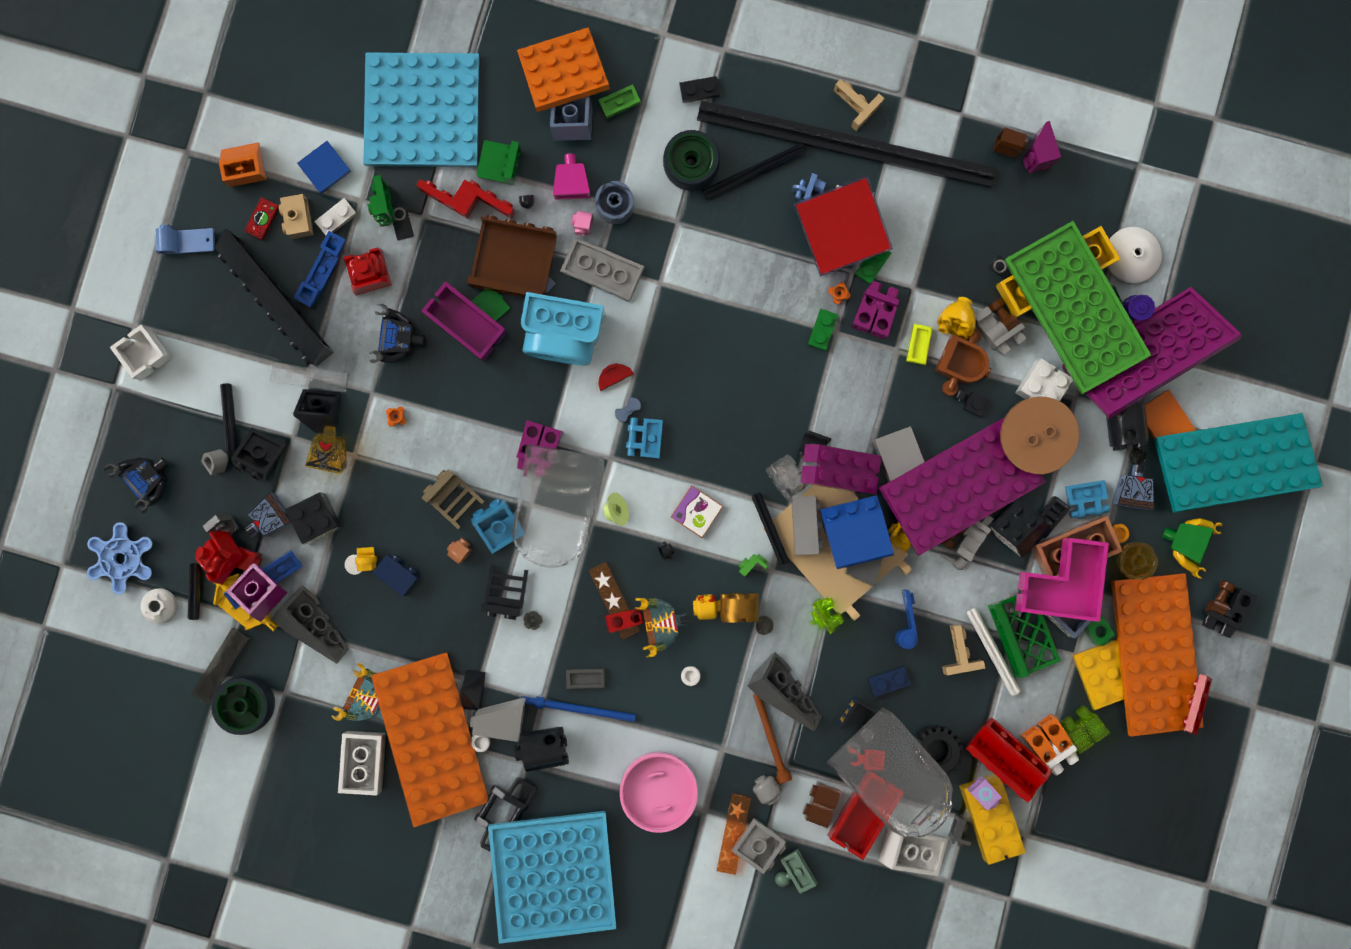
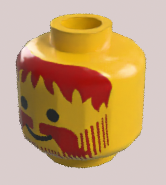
M713 594L698 595L696 600H693L694 616H697L699 620L715 619L717 612H720V600L716 601V597Z

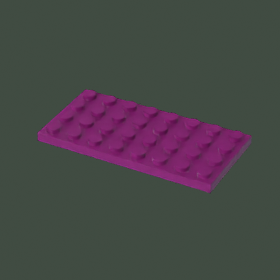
M1190 287L1155 308L1154 313L1147 320H1135L1132 322L1151 356L1085 392V394L1110 419L1242 338V334ZM1062 364V369L1070 376L1065 365Z
M1004 418L879 488L918 556L1046 482L1042 474L1025 472L1013 465L1006 457L1000 441V431Z

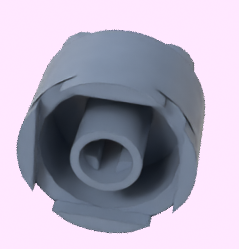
M611 181L598 189L595 203L597 212L604 221L611 224H623L630 218L634 210V198L626 184L620 181ZM618 200V204L612 205L611 202Z

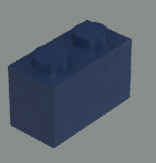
M386 554L372 573L402 597L407 596L420 579L417 575L418 571L411 566L406 567L403 565V560L396 554Z

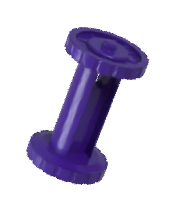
M1131 295L1124 300L1123 307L1131 320L1142 321L1152 316L1155 310V303L1147 295Z

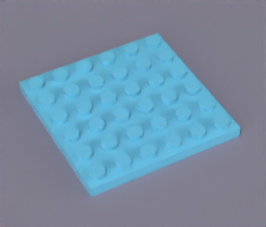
M365 53L364 166L478 167L479 53Z
M605 811L488 824L499 944L616 929Z

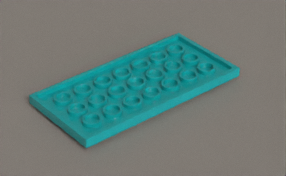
M1303 413L1160 436L1154 439L1173 513L1323 487Z

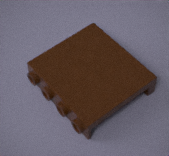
M487 215V217L481 216L482 225L472 272L467 280L469 287L525 298L526 292L545 295L557 241L556 231L547 226L537 228L531 223H524L522 225L517 224L515 220L511 219L502 221L491 215Z

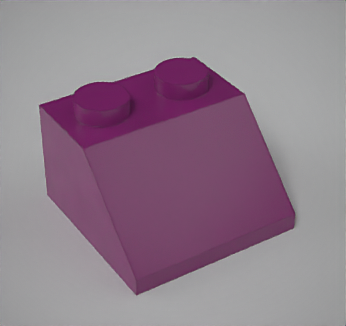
M1047 121L1035 134L1024 155V167L1028 169L1029 174L1051 168L1061 158L1050 121Z
M255 563L226 591L250 616L260 622L288 593Z

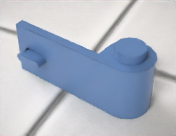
M160 225L159 228L155 229L156 253L215 252L214 228L175 230L170 225Z

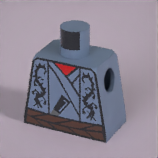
M1133 465L1131 475H1121L1112 505L1154 510L1153 478L1143 477L1145 466Z
M268 493L248 514L253 523L247 526L245 530L251 537L259 532L263 536L269 537L292 525L285 511L286 507L275 493Z

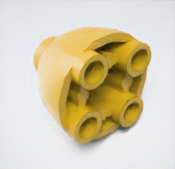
M959 297L956 302L948 305L937 319L938 331L943 334H954L967 340L974 333L976 324L972 301L966 297Z

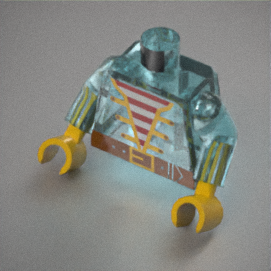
M636 598V601H641V606L635 608L643 610L649 646H645L643 650H650V654L646 658L654 657L676 641L677 635H679V626L689 625L687 613L675 615L674 607H671L670 603L658 598Z
M362 663L357 664L359 668H362L360 671L353 670L358 678L343 706L345 710L343 711L339 707L333 708L335 711H339L338 716H331L336 721L342 719L350 721L369 720L371 717H375L380 710L371 675L377 673L368 668L365 669Z

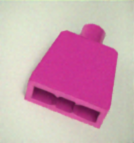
M565 154V164H558L556 166L553 190L555 200L591 198L584 164H576L575 154Z

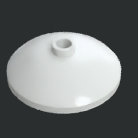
M1127 227L1117 231L1109 239L1120 260L1107 268L1118 280L1131 284L1141 283L1151 278L1159 269L1162 260L1161 247L1156 237L1149 231L1140 227ZM1135 249L1139 250L1140 255L1135 254Z

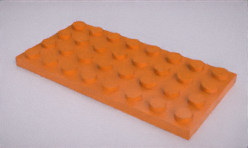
M1186 573L1111 581L1128 736L1184 730V719L1189 715V701L1191 697H1194V682L1198 678ZM1203 719L1201 720V724H1200V727H1199V728H1204V727H1203Z
M443 653L371 675L413 827L487 803L488 795L476 753L472 746L471 735L448 654Z

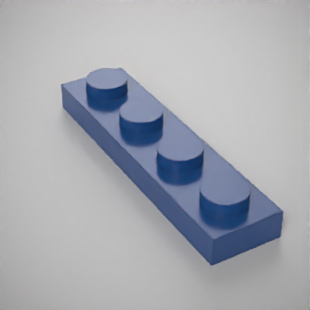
M290 550L261 569L275 581L279 582L303 566L293 551ZM225 591L224 595L231 603L233 608L237 609L238 607H240V605Z

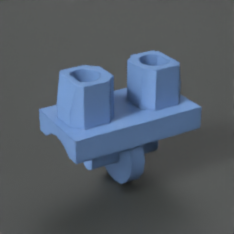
M812 173L807 188L805 187L806 181L801 180L799 185H793L792 190L797 192L795 195L796 199L800 200L802 194L804 195L803 203L815 198L811 196L812 191L822 194L826 182L817 179V174Z

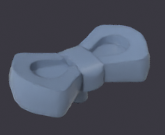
M630 397L628 405L623 409L615 410L616 419L620 422H626L629 415L641 410V402L637 398Z

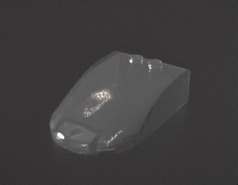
M526 445L512 527L514 545L523 555V558L540 567L556 568L567 565L568 562L576 557L578 558L585 551L591 535L605 470L603 457Z
M881 708L827 761V764L890 830L900 836L907 838L927 836L938 830L950 814L953 788L949 777L892 712Z

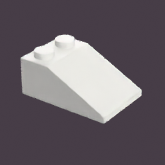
M889 823L879 861L892 870L938 876L948 838L907 826Z

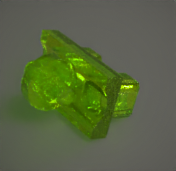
M819 597L812 603L815 610L810 612L813 617L809 622L810 625L817 624L819 629L826 627L829 634L835 632L844 619L839 612L832 616L829 614L828 610L834 607L831 597L823 599Z

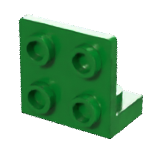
M485 140L477 177L514 185L522 149L520 143L511 141V145Z

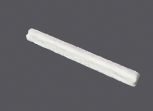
M976 608L967 611V615L1010 695L1015 696L1019 694L1021 690Z

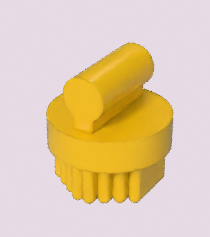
M374 547L357 548V557L355 558L357 571L375 570L377 556L374 555Z

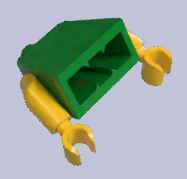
M1202 518L1187 520L1185 523H1180L1178 531L1166 527L1162 538L1173 542L1171 550L1178 563L1190 571L1194 577L1201 579L1202 577L1198 575V571L1206 572V569L1199 566L1212 534H1221V532L1216 530V526H1222V523H1213Z

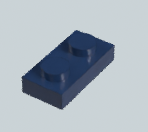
M905 666L867 678L874 697L911 685Z

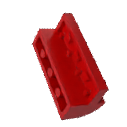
M992 717L973 736L966 748L973 757L982 762L989 771H992L1027 803L1033 798L1037 789L1048 780L1052 772L1049 766Z

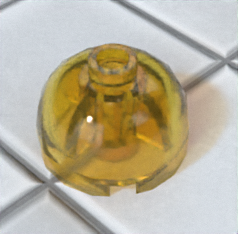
M1128 543L1122 547L1123 552L1117 554L1116 564L1118 570L1122 575L1131 580L1142 581L1147 577H1151L1157 569L1158 557L1155 555L1154 549L1146 543Z

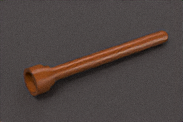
M754 693L753 697L778 770L775 776L777 783L788 782L792 780L791 773L784 767L763 700Z

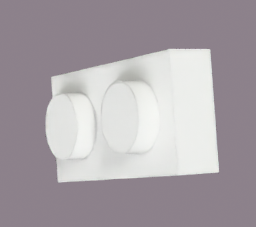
M343 198L314 222L327 235L328 231L336 232L355 217L357 213L346 199Z

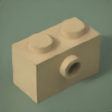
M303 194L280 198L279 212L284 218V223H282L283 233L290 239L313 236L308 199Z

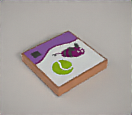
M691 485L671 515V518L703 538L723 506Z

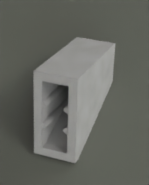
M526 698L478 709L476 715L471 717L470 727L473 728L472 735L519 742L520 733H522Z

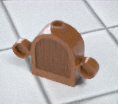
M975 329L974 333L967 340L953 334L947 341L934 372L950 378V380L942 385V392L946 396H952L957 393L958 382L971 384L982 377L987 379L992 368L989 367L987 353L983 348L976 345L981 340V332L978 329Z

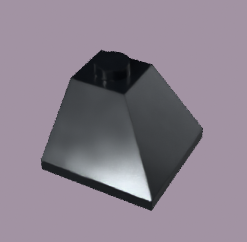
M303 389L293 416L315 433L334 434L339 422L341 392Z

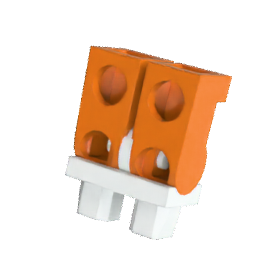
M1052 714L1037 723L1038 727L1034 725L1021 734V737L1027 742L1034 754L1052 769V773L1056 776L1064 770L1059 763L1065 759L1069 765L1079 761L1075 752L1077 748L1073 745L1057 717Z

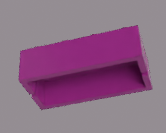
M445 281L434 294L440 302L437 303L431 298L421 311L484 362L493 352V344L497 346L508 332Z
M805 444L803 462H816L817 466H802L800 483L862 494H877L879 477H876V473L880 472L881 456L820 444Z

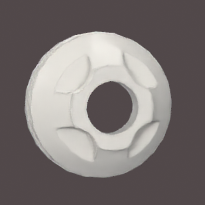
M166 589L151 590L145 594L141 601V612L152 623L168 622L177 611V600ZM153 601H158L160 604V609L157 612H153L150 609V604Z

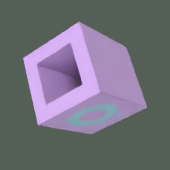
M982 776L967 789L986 810L995 808L999 804V799L1002 798Z

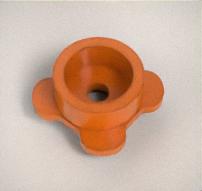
M839 282L838 285L830 287L828 290L835 304H840L842 300L849 299L851 296L844 282Z
M399 406L398 408H388L386 410L389 426L393 427L396 424L404 425L406 423L404 418L405 409Z

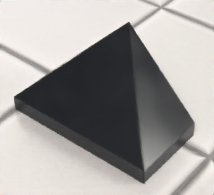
M466 670L461 689V705L463 709H481L486 672Z

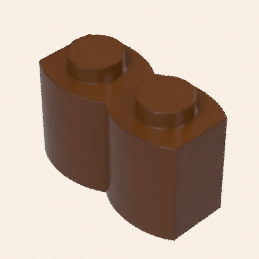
M1004 127L995 140L992 152L1015 158L1017 155L1020 156L1022 150H1025L1028 144L1027 134Z
M818 781L816 785L813 784L809 796H812L810 803H806L803 809L805 820L828 828L841 791Z

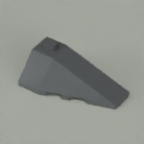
M302 585L278 609L271 619L285 632L337 664L349 649L339 632L333 629L327 613L324 614L319 605L321 603L317 597Z
M776 652L772 653L753 673L748 687L766 703L812 731L816 730L821 714L810 697L805 696L800 689L802 685L799 680L795 681L790 671L792 670L790 666Z

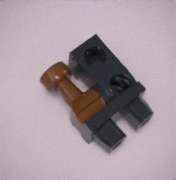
M1221 580L1218 585L1221 590L1217 597L1210 600L1206 605V609H1203L1201 613L1205 615L1202 626L1214 630L1217 622H1219L1222 626L1218 633L1231 638L1235 630H1241L1242 624L1257 596L1244 589L1236 588L1235 585L1227 581ZM1230 592L1232 598L1228 604L1225 601L1227 599L1228 593Z

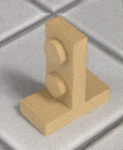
M841 79L835 84L833 90L859 113L851 125L855 131L871 117L885 99L878 94L868 104L863 95H858L853 90L851 84Z
M959 624L950 625L957 663L942 666L943 674L952 675L985 669L983 660L968 661L970 652L964 643V639H966L965 629Z

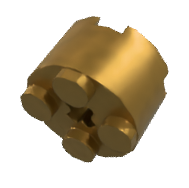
M744 593L720 594L722 622L759 621L758 593H748L747 595Z

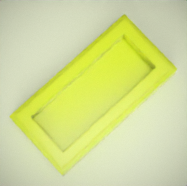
M913 324L906 362L926 365L933 327Z

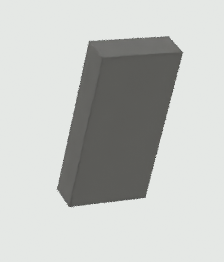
M605 668L566 669V689L605 688Z

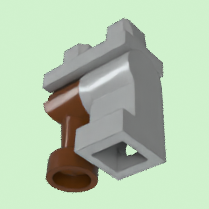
M1000 298L975 315V327L990 344L992 350L996 348L1000 354L1005 355L1012 350V347L1007 342L1009 338H1012L1018 346L1027 337L1022 330L1025 328L1024 325L1020 323L1016 316L1009 315L1002 307L1004 302ZM996 311L1001 319L999 322L992 316V312Z
M988 515L941 544L952 550L955 546V538L962 534L963 538L953 552L964 560L971 562L975 556L974 554L991 531L989 527L993 518Z

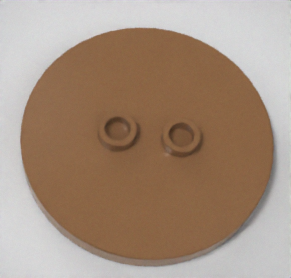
M1043 396L1027 398L1017 403L1005 416L1000 431L1001 446L1008 460L1017 468L1033 474L1051 473L1063 467L1074 455L1079 442L1078 423L1072 411L1056 399Z

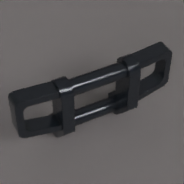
M517 777L507 792L497 785L492 786V792L488 797L487 803L484 804L480 813H477L474 818L476 822L486 828L480 841L483 849L490 852V846L485 843L489 835L488 824L495 823L488 820L486 816L496 798L500 797L504 801L516 806L517 809L509 822L519 821L523 812L528 809L529 803L536 792L534 784L521 777ZM518 784L531 788L525 801L511 795Z

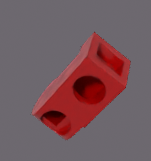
M638 609L605 615L608 633L643 624L641 610Z

